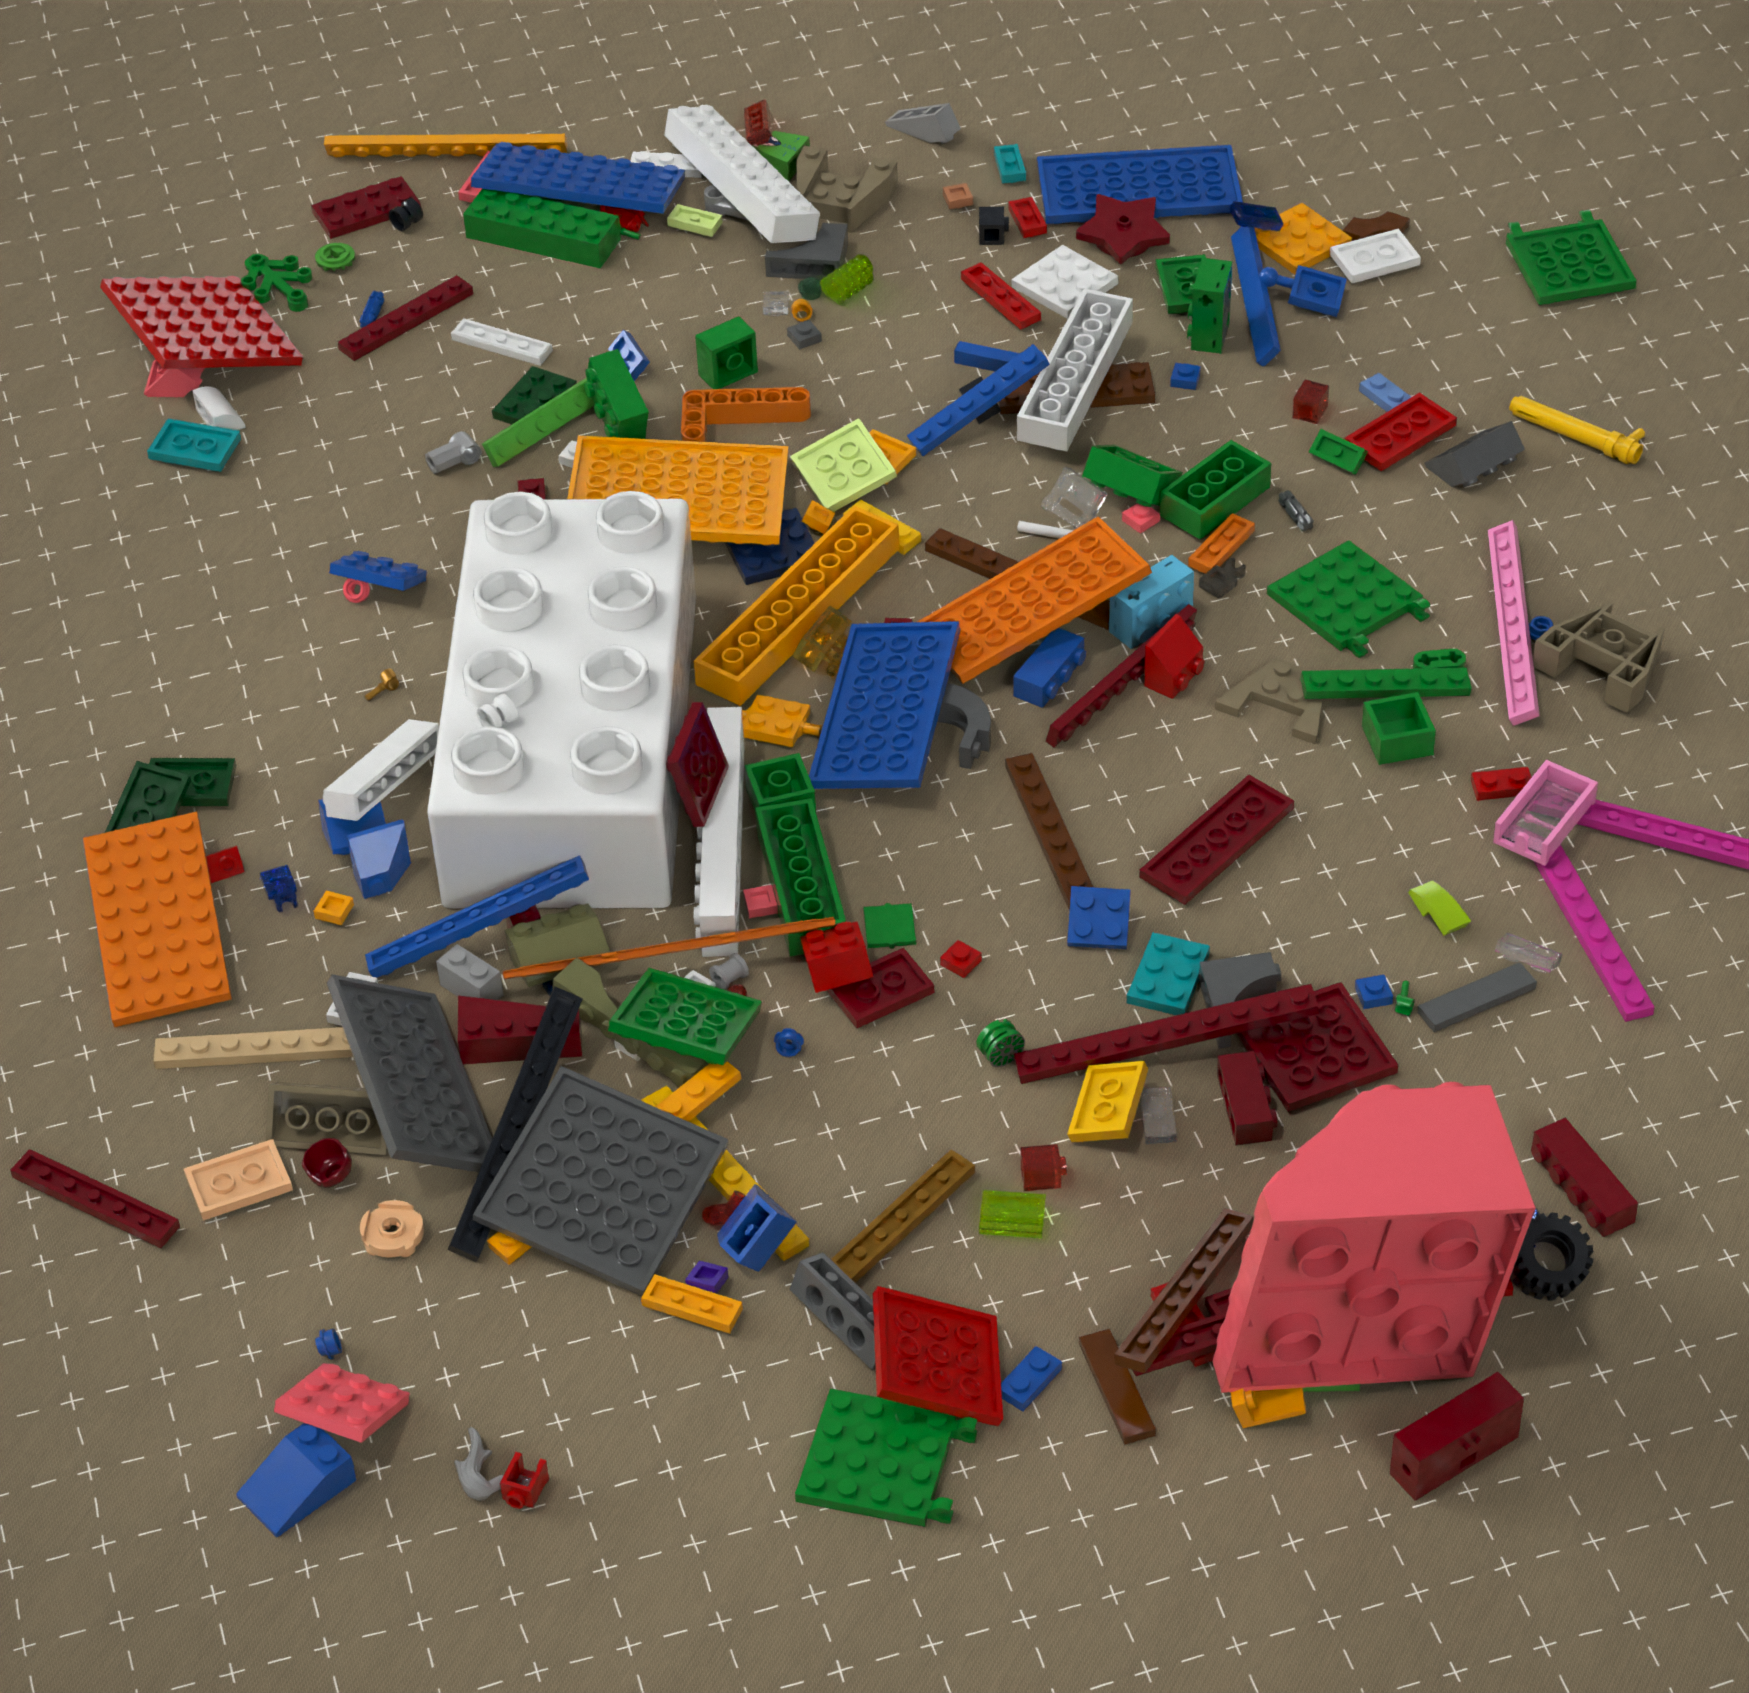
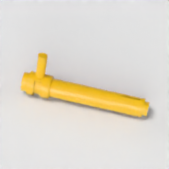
M1515 396L1510 403L1509 410L1512 411L1513 415L1603 451L1605 456L1610 458L1617 457L1622 463L1636 464L1642 455L1643 445L1639 443V440L1645 436V431L1642 428L1636 429L1626 437L1620 432H1610L1524 396Z

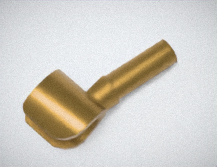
M388 668L381 673L380 679L382 682L364 695L367 701L385 689L393 691L398 688L399 681L393 669Z

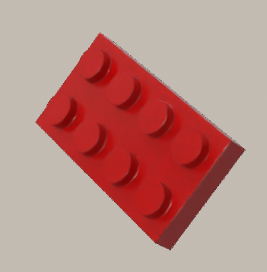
M1419 392L1346 436L1344 440L1367 450L1368 453L1364 460L1378 470L1383 471L1455 427L1457 417Z

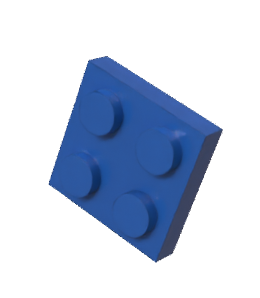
M1071 886L1067 945L1127 950L1131 890Z

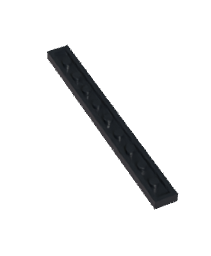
M556 986L554 987L447 1249L448 1251L474 1262H477L491 1228L473 1221V1214L545 1094L583 998Z

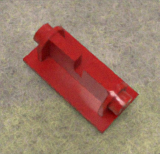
M600 206V212L619 216L621 227L629 231L638 232L641 224L646 227L649 226L644 218L645 213L643 211Z
M237 845L206 856L211 884L245 872Z

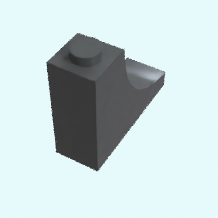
M823 223L821 229L816 234V240H809L802 245L790 249L766 251V277L840 281L848 248V224Z
M1271 952L1200 962L1199 984L1206 1008L1276 992L1277 982L1281 981L1280 966L1278 963L1274 964ZM1231 1035L1216 1038L1219 1049L1231 1047Z

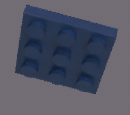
M797 508L784 510L782 513L779 545L725 542L745 585L782 576L815 544L805 523L801 522L802 517Z

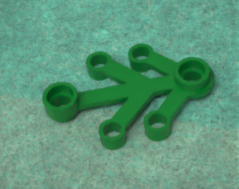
M256 253L245 260V268L249 272L247 276L242 277L241 284L244 288L249 289V291L255 290V299L259 303H266L270 300V291L274 285L287 297L288 308L291 311L300 312L308 307L307 295L303 290L293 289L285 282L299 281L300 283H308L313 279L310 268H299L297 256L289 255L283 260H269L267 256ZM272 269H285L287 271H273ZM263 275L264 279L261 287L257 288V277Z

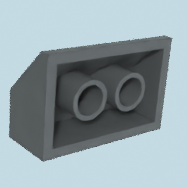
M1509 421L1479 432L1426 461L1424 464L1426 468L1451 487L1459 484L1467 487L1478 481V475L1483 474V476H1487L1497 471L1496 465L1502 463L1504 466L1517 460L1516 454L1522 452L1525 448L1513 422Z

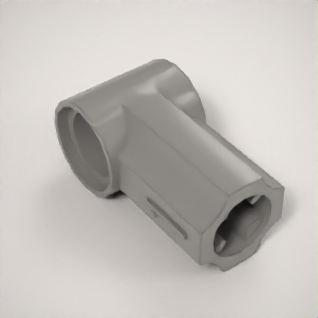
M714 185L705 188V211L748 220Z
M460 431L450 438L448 444L427 452L425 459L432 473L436 474L461 462L465 465L474 464L480 458L482 450L466 432Z

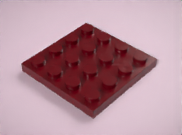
M1342 982L1314 991L1319 1014L1236 1033L1248 1052H1255L1257 1063L1263 1064L1265 1078L1288 1112L1398 1073V1063Z

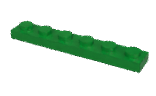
M1467 668L1302 671L1300 677L1305 699L1387 698L1418 692L1420 697L1470 696L1472 690Z

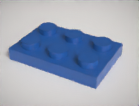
M354 551L349 556H342L341 559L331 562L329 571L330 574L401 591L425 582L427 570L419 569L417 564L393 563L392 558L378 557L376 559L369 557V553Z

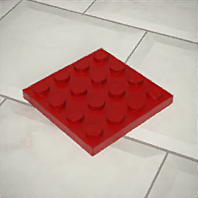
M877 1286L873 1292L877 1397L960 1418L971 1417L977 1419V1422L998 1427L1003 1420L997 1316Z

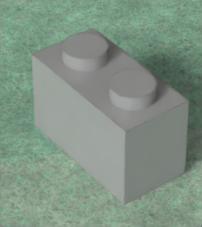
M456 944L436 961L440 985L457 997L459 995L499 1000L504 996L500 971L460 945Z

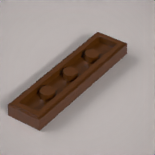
M1110 1329L1079 1337L1081 1350L1124 1445L1155 1436L1156 1429L1128 1368L1115 1365L1114 1354L1118 1350V1346Z

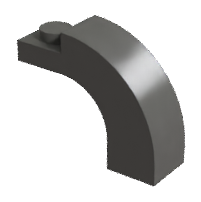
M947 683L937 722L952 724L964 731V736L959 746V765L962 768L971 769L974 759H979L981 750L987 752L990 750V713L986 704L975 693L964 687Z

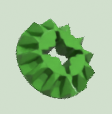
M330 243L317 250L315 259L317 266L323 267L324 271L332 269L335 272L337 269L344 270L345 266H352V261L355 260V252L347 244Z

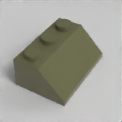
M588 903L574 905L568 910L556 914H546L541 919L528 923H518L514 927L504 930L510 958L516 969L523 966L610 952L598 917ZM561 971L522 978L527 986L531 987L553 980Z

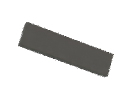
M1519 962L1418 1005L1417 1013L1432 1031L1436 1032L1536 989L1537 981Z

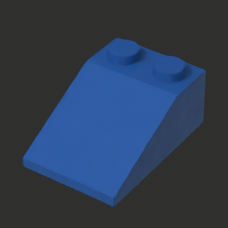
M303 1423L281 1440L236 1493V1496L277 1538L357 1480L353 1460L325 1430Z

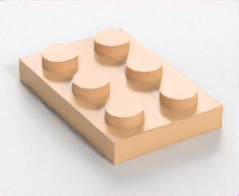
M273 1139L184 1168L186 1180L203 1221L293 1191L290 1178Z

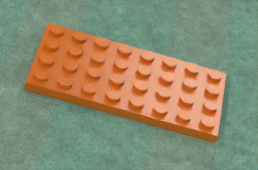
M1098 516L918 622L959 621L961 630L950 671L964 684L987 669L998 665L1016 652L1022 651L1033 642L1046 637L1062 625L1068 624L1086 611L1092 610L1098 604L1117 595L1132 584L1141 581L1144 577L1151 574L1152 571L1150 565Z
M197 811L83 838L111 1019L114 1027L232 1000Z

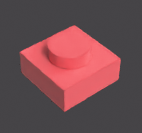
M1137 503L1122 512V521L1141 534L1160 522V513L1152 507H1146Z
M772 885L743 890L749 919L778 914V906Z

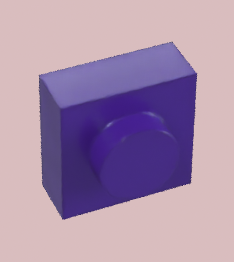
M699 1260L686 1277L685 1283L717 1294L729 1278L728 1268Z

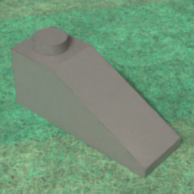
M950 103L899 110L885 121L886 126L929 143H947L961 129Z

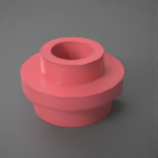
M348 578L343 585V593L350 602H363L370 592L368 582ZM356 585L361 587L359 594H356L354 591Z

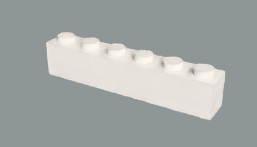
M408 719L323 790V803L326 807L327 817L358 821L435 755L439 724Z

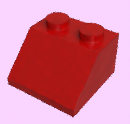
M1175 614L1145 646L1144 687L1171 699L1187 688L1189 681L1195 675L1201 673L1205 664L1202 644L1180 615Z

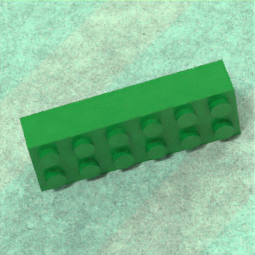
M482 189L463 214L466 238L600 269L621 240L619 216L518 193Z
M812 798L756 807L757 835L770 884L773 887L781 924L834 917L835 926L846 922ZM829 926V927L818 928V929H816V930H822V931H823V930H827V929L834 928L835 926ZM810 931L784 935L789 956L804 954L800 937L805 936Z

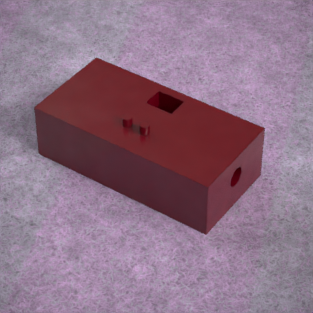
M1499 1372L1494 1373L1395 1433L1393 1436L1390 1475L1414 1501L1418 1500L1519 1438L1524 1397Z

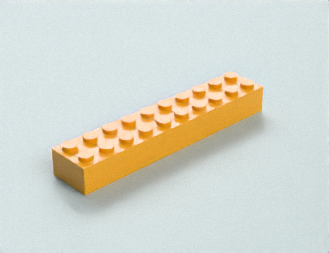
M854 505L694 660L695 684L741 706L899 550V525Z

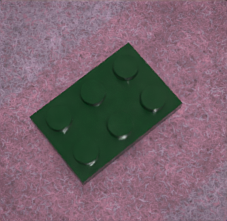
M532 366L492 410L493 419L512 425L577 384V381Z
M235 758L150 759L149 764L190 776L192 781L181 806L229 805L236 771Z
M136 761L105 833L175 817L192 781L190 776Z

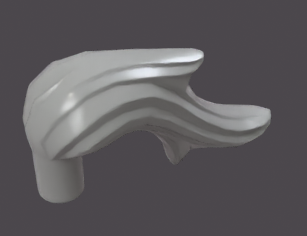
M470 1427L468 1431L471 1448L465 1461L461 1462L455 1460L454 1464L466 1494L470 1498L482 1501L486 1500L492 1493L501 1490L500 1481L503 1475L487 1481L480 1474L483 1462L492 1454V1451L484 1450L479 1433L476 1429Z

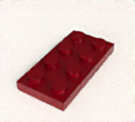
M400 176L375 185H369L363 189L347 192L338 197L322 200L311 205L313 215L329 238L332 239L390 220L389 211L396 206L400 207L401 203L408 198L414 199L420 206L421 204L406 181Z

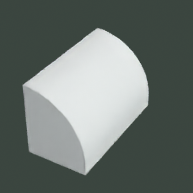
M205 386L192 390L196 410L207 425L232 430H240L246 427L243 420L218 389Z

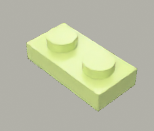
M679 204L676 205L667 217V225L670 227L713 237L723 223L722 215Z

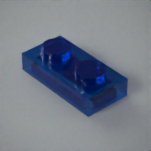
M1233 201L1229 208L1236 224L1241 227L1280 231L1284 224L1276 207Z

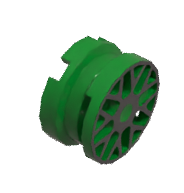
M1004 1019L1003 1022L996 1020L988 1024L980 1032L976 1044L992 1066L1001 1067L1015 1060L1014 1055H1010V1053L1023 1051L1025 1039L1010 1020Z

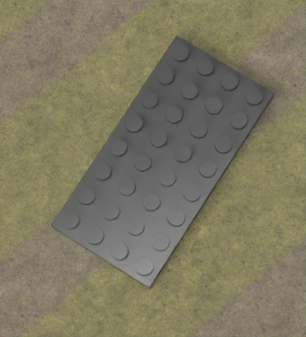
M332 974L327 981V986L390 1157L398 1160L479 1173L492 1137L436 994Z

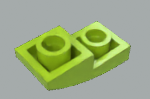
M1433 880L1408 892L1422 916L1430 914L1443 936L1462 929L1471 922L1457 901Z

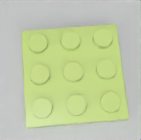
M859 418L790 456L792 463L820 504L833 512L897 477L896 470Z

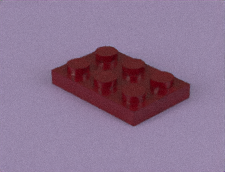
M904 947L870 962L873 978L827 990L857 1029L935 993L932 981Z

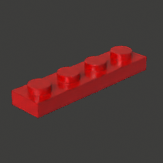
M982 262L961 271V280L1020 330L1041 321V312Z

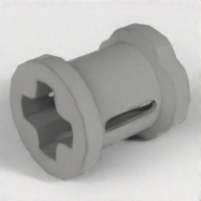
M733 953L725 963L720 966H712L709 969V973L716 986L726 990L734 980L739 977H747L749 975V968L745 960L738 953Z

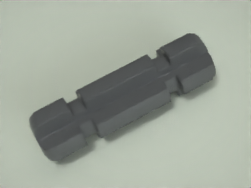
M1291 491L1281 492L1278 501L1293 521L1297 523V526L1302 531L1311 530L1314 520Z

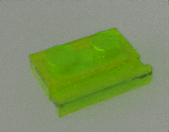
M983 1190L979 1234L1042 1238L1046 1194Z

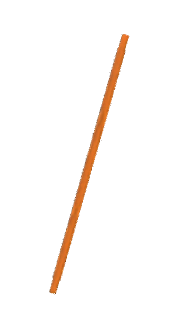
M834 917L817 920L811 919L578 958L589 966H596L816 930L818 928L835 926L836 923ZM576 958L503 971V978L511 979L559 972Z

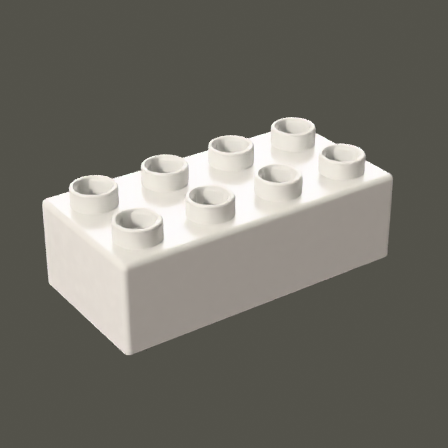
M636 491L619 492L606 499L543 500L532 493L513 492L504 494L494 500H476L471 504L427 811L441 902L445 908H467L579 855L585 863L589 880L583 882L579 887L570 888L557 894L551 900L536 904L537 908H571L574 905H584L587 903L591 908H665L671 904L680 794L676 791L672 774L667 770L666 761L675 745L676 736L679 735L683 726L684 717L687 715L696 604L689 507L685 500L655 499L644 492ZM500 694H506L515 704L518 718L511 723L502 724V728L483 727L478 719L477 709L484 704L490 705L493 699Z

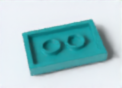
M168 418L147 450L148 458L221 472L240 442L241 435L240 431Z
M1153 932L1127 993L1126 1003L1173 1015L1186 1013L1199 982L1200 962L1207 961L1210 954V945Z

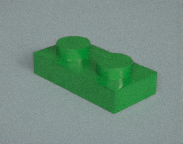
M1320 429L1309 453L1356 475L1368 451Z

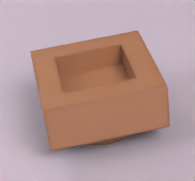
M967 183L943 187V197L949 210L973 205V196Z

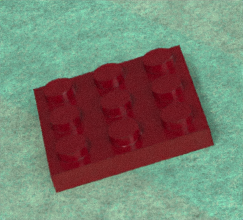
M703 702L692 703L688 714L684 717L680 733L676 736L672 752L666 761L667 770L672 774L676 791L680 794L685 812L689 815L694 827L705 826L729 768Z

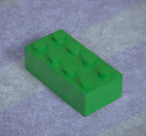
M1230 440L1160 491V516L1201 540L1221 525L1232 513H1237L1270 488L1272 463Z

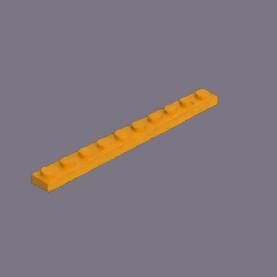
M565 134L324 136V146L327 154L334 157H343L345 155H356L358 157H367L368 155H380L383 157H390L392 155H404L407 157L429 155L437 157L441 154H451L453 156L476 154L478 156H485L487 151H491L500 142H508L512 146L518 147L531 145L540 150L557 149L561 153H567L568 146Z
M728 1061L724 1065L709 1063L655 1107L689 1122L742 1079L741 1073ZM500 1232L495 1233L487 1240L488 1247L508 1265L531 1248V1246Z

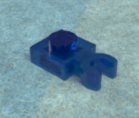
M288 865L260 873L261 882L269 900L274 899L278 912H283L282 904L284 902H291L294 908L298 907L295 894L297 892L296 884Z

